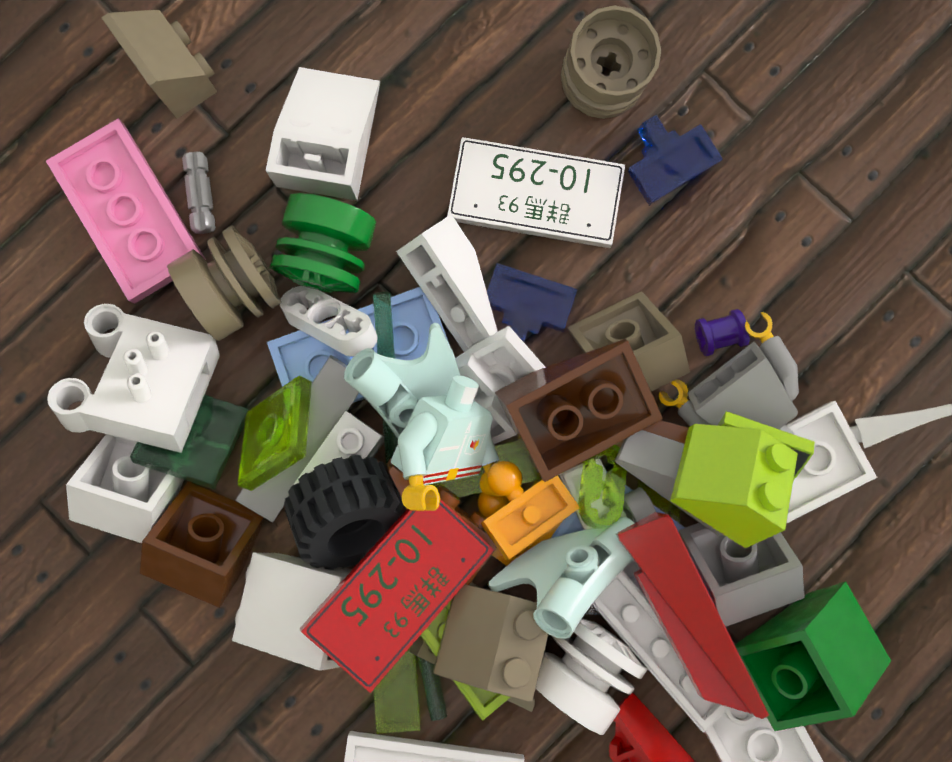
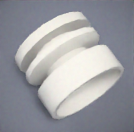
M582 618L574 630V633L577 634L575 640L570 637L566 639L553 637L566 653L561 659L552 653L544 651L535 689L572 719L599 735H604L620 711L617 703L607 693L608 689L612 686L621 692L631 694L635 688L619 674L621 670L624 669L633 676L642 679L648 669L638 661L630 647L598 623Z

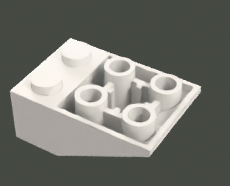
M299 67L274 128L266 166V172L276 187L358 200L380 81Z

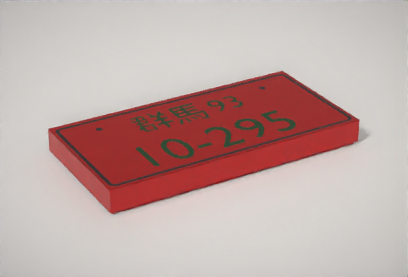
M441 499L439 507L435 511H411L407 509L300 627V631L371 693L494 549Z

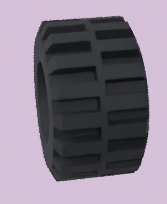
M351 455L346 459L342 457L332 459V462L322 463L314 467L312 472L305 473L298 479L299 483L291 486L288 491L289 496L285 498L284 502L285 513L301 559L305 563L309 562L312 567H324V569L329 570L340 567L342 569L358 564L407 510L402 503V498L388 471L387 465L382 461L377 462L376 458L370 456L362 459L361 455Z

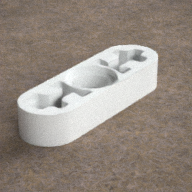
M297 286L287 291L281 297L282 303L280 307L290 325L346 356H355L364 349H372L377 342L378 337L368 315L317 289ZM336 316L328 322L319 324L328 317Z

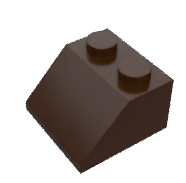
M187 482L143 539L140 574L220 608L240 577L265 518L236 501Z

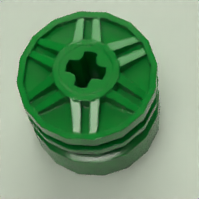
M305 193L290 194L281 225L286 230L297 235L298 238H278L275 247L286 255H273L269 268L291 279L294 283L324 292H358L361 281L351 273H361L364 271L365 264L362 260L348 252L367 251L370 248L376 226L374 217L364 210L332 198Z

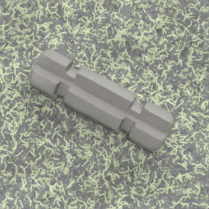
M203 152L185 153L182 161L183 170L187 172L184 178L188 209H191L192 212L189 215L190 228L196 234L214 232L216 228L215 218L210 212L213 210L210 177H207V174H205L209 171L207 157Z

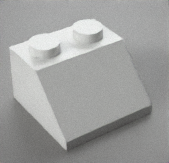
M106 434L66 484L69 520L142 543L143 539L179 494L184 477L136 462L145 445L144 443Z

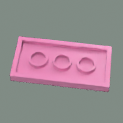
M119 118L46 160L128 301L135 304L172 282L173 280L168 272L167 265L192 249L205 259L125 124Z

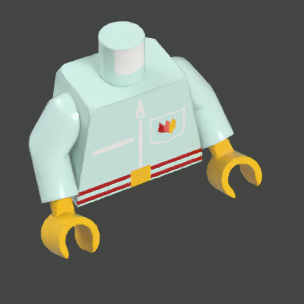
M455 375L451 380L447 395L422 397L417 402L407 426L398 437V445L392 456L391 463L403 472L404 479L409 480L410 485L402 493V503L411 511H435L438 509L440 503L438 489L433 485L427 484L479 475L482 466L485 471L480 479L482 492L490 496H499L491 491L487 483L489 469L495 464V461L499 460L490 431L493 417L490 411L474 401L479 385L471 378Z

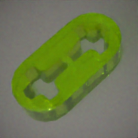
M613 445L583 461L578 501L580 508L578 512L582 521L594 529H602L615 523L621 517L623 511L627 470L615 462L620 447L617 445ZM607 455V462L614 464V468L606 473L605 481H602L603 466L596 464V460ZM601 490H603L602 503L604 506L609 507L610 512L605 513L599 518L598 510L591 508V503L600 498Z

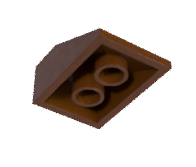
M626 339L533 371L495 392L528 460L544 482L663 419L633 350Z

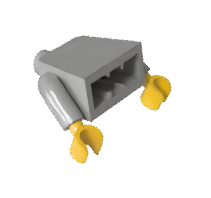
M760 312L768 324L764 332H753L747 320L745 322L747 334L754 339H760L762 343L760 348L755 342H752L689 392L687 386L681 380L676 379L670 382L678 389V398L673 400L662 390L659 392V399L666 406L676 405L679 408L678 415L689 426L693 424L718 425L727 411L794 434L786 424L798 414L792 402L799 393L798 367L779 336L774 337L771 333L773 323L771 317L764 312Z

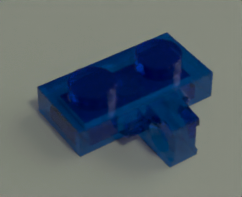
M655 115L643 122L637 130L646 145L641 150L644 159L632 165L628 169V173L650 206L716 166L723 158L701 124L679 136L675 130L668 133L658 116Z
M497 263L487 295L491 309L505 313L502 323L511 325V329L524 342L527 332L538 334L541 325L563 332L577 289Z

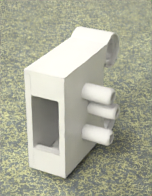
M101 304L93 307L85 316V329L96 350L101 355L110 357L109 363L94 395L85 382L77 378L63 379L54 384L49 390L47 397L50 408L65 429L71 432L81 433L92 430L181 453L220 357L216 340L210 334L125 314L119 307L113 304ZM115 328L111 333L103 334L105 331ZM83 401L76 409L67 410L71 404Z

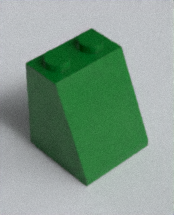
M847 582L807 593L803 599L796 601L735 644L769 714L767 719L774 731L854 717L891 662L890 657Z

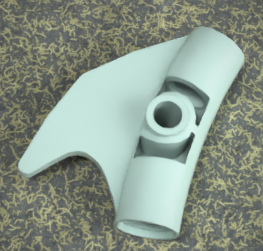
M433 323L429 328L426 351L421 357L414 360H399L382 356L373 349L367 348L357 353L350 360L344 372V379L377 410L398 438L407 426L417 402L422 397L447 395L453 376L460 375L454 353L441 326L438 323Z
M620 517L610 526L577 531L543 540L513 560L489 581L490 590L498 592L520 584L534 586L537 590V608L533 615L537 625L553 637L560 639L569 638L595 599L634 560L616 536V533L634 524V522L629 518Z

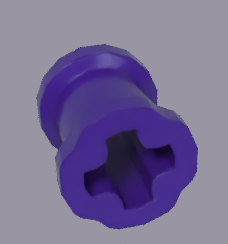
M739 309L731 310L729 316L706 321L704 318L696 320V339L704 356L713 355L714 350L735 344L739 347H744L749 344L750 337L745 328L746 319Z

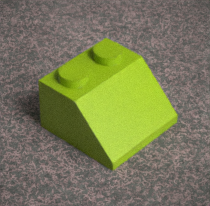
M693 424L688 429L670 501L742 547H750L785 531L798 453L762 429Z

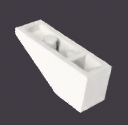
M452 214L396 251L463 352L498 332L475 249Z

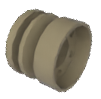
M615 5L596 9L582 19L573 33L561 71L564 94L576 109L587 116L606 119L620 116L635 105L659 68L661 56L658 33L649 20L631 8ZM602 67L609 69L608 76L601 74Z
M233 225L222 231L231 250L226 251L215 237H212L207 241L214 259L208 263L198 252L192 249L167 265L168 272L183 300L204 329L217 341L224 339L243 327L244 323L238 306L244 304L256 317L263 315L264 311L256 295L260 294L272 309L282 303L276 289L274 276L255 246L240 235Z

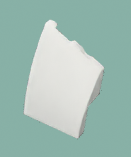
M507 326L455 358L460 375L473 379L479 385L474 401L492 414L493 420L490 431L493 444L516 435L495 392L533 371L545 368L542 362L510 326Z

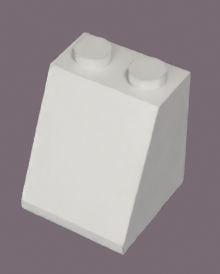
M253 552L250 565L246 571V583L240 608L235 617L236 625L232 641L319 671L339 668L340 666L300 631V627L352 569H342L341 567L333 570L324 569V567L315 568L310 566L309 562L305 563L298 557L280 553Z

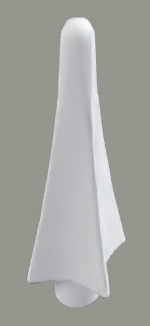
M952 403L919 411L855 419L857 426L850 427L858 443L863 442L864 448H867L920 425L952 415Z

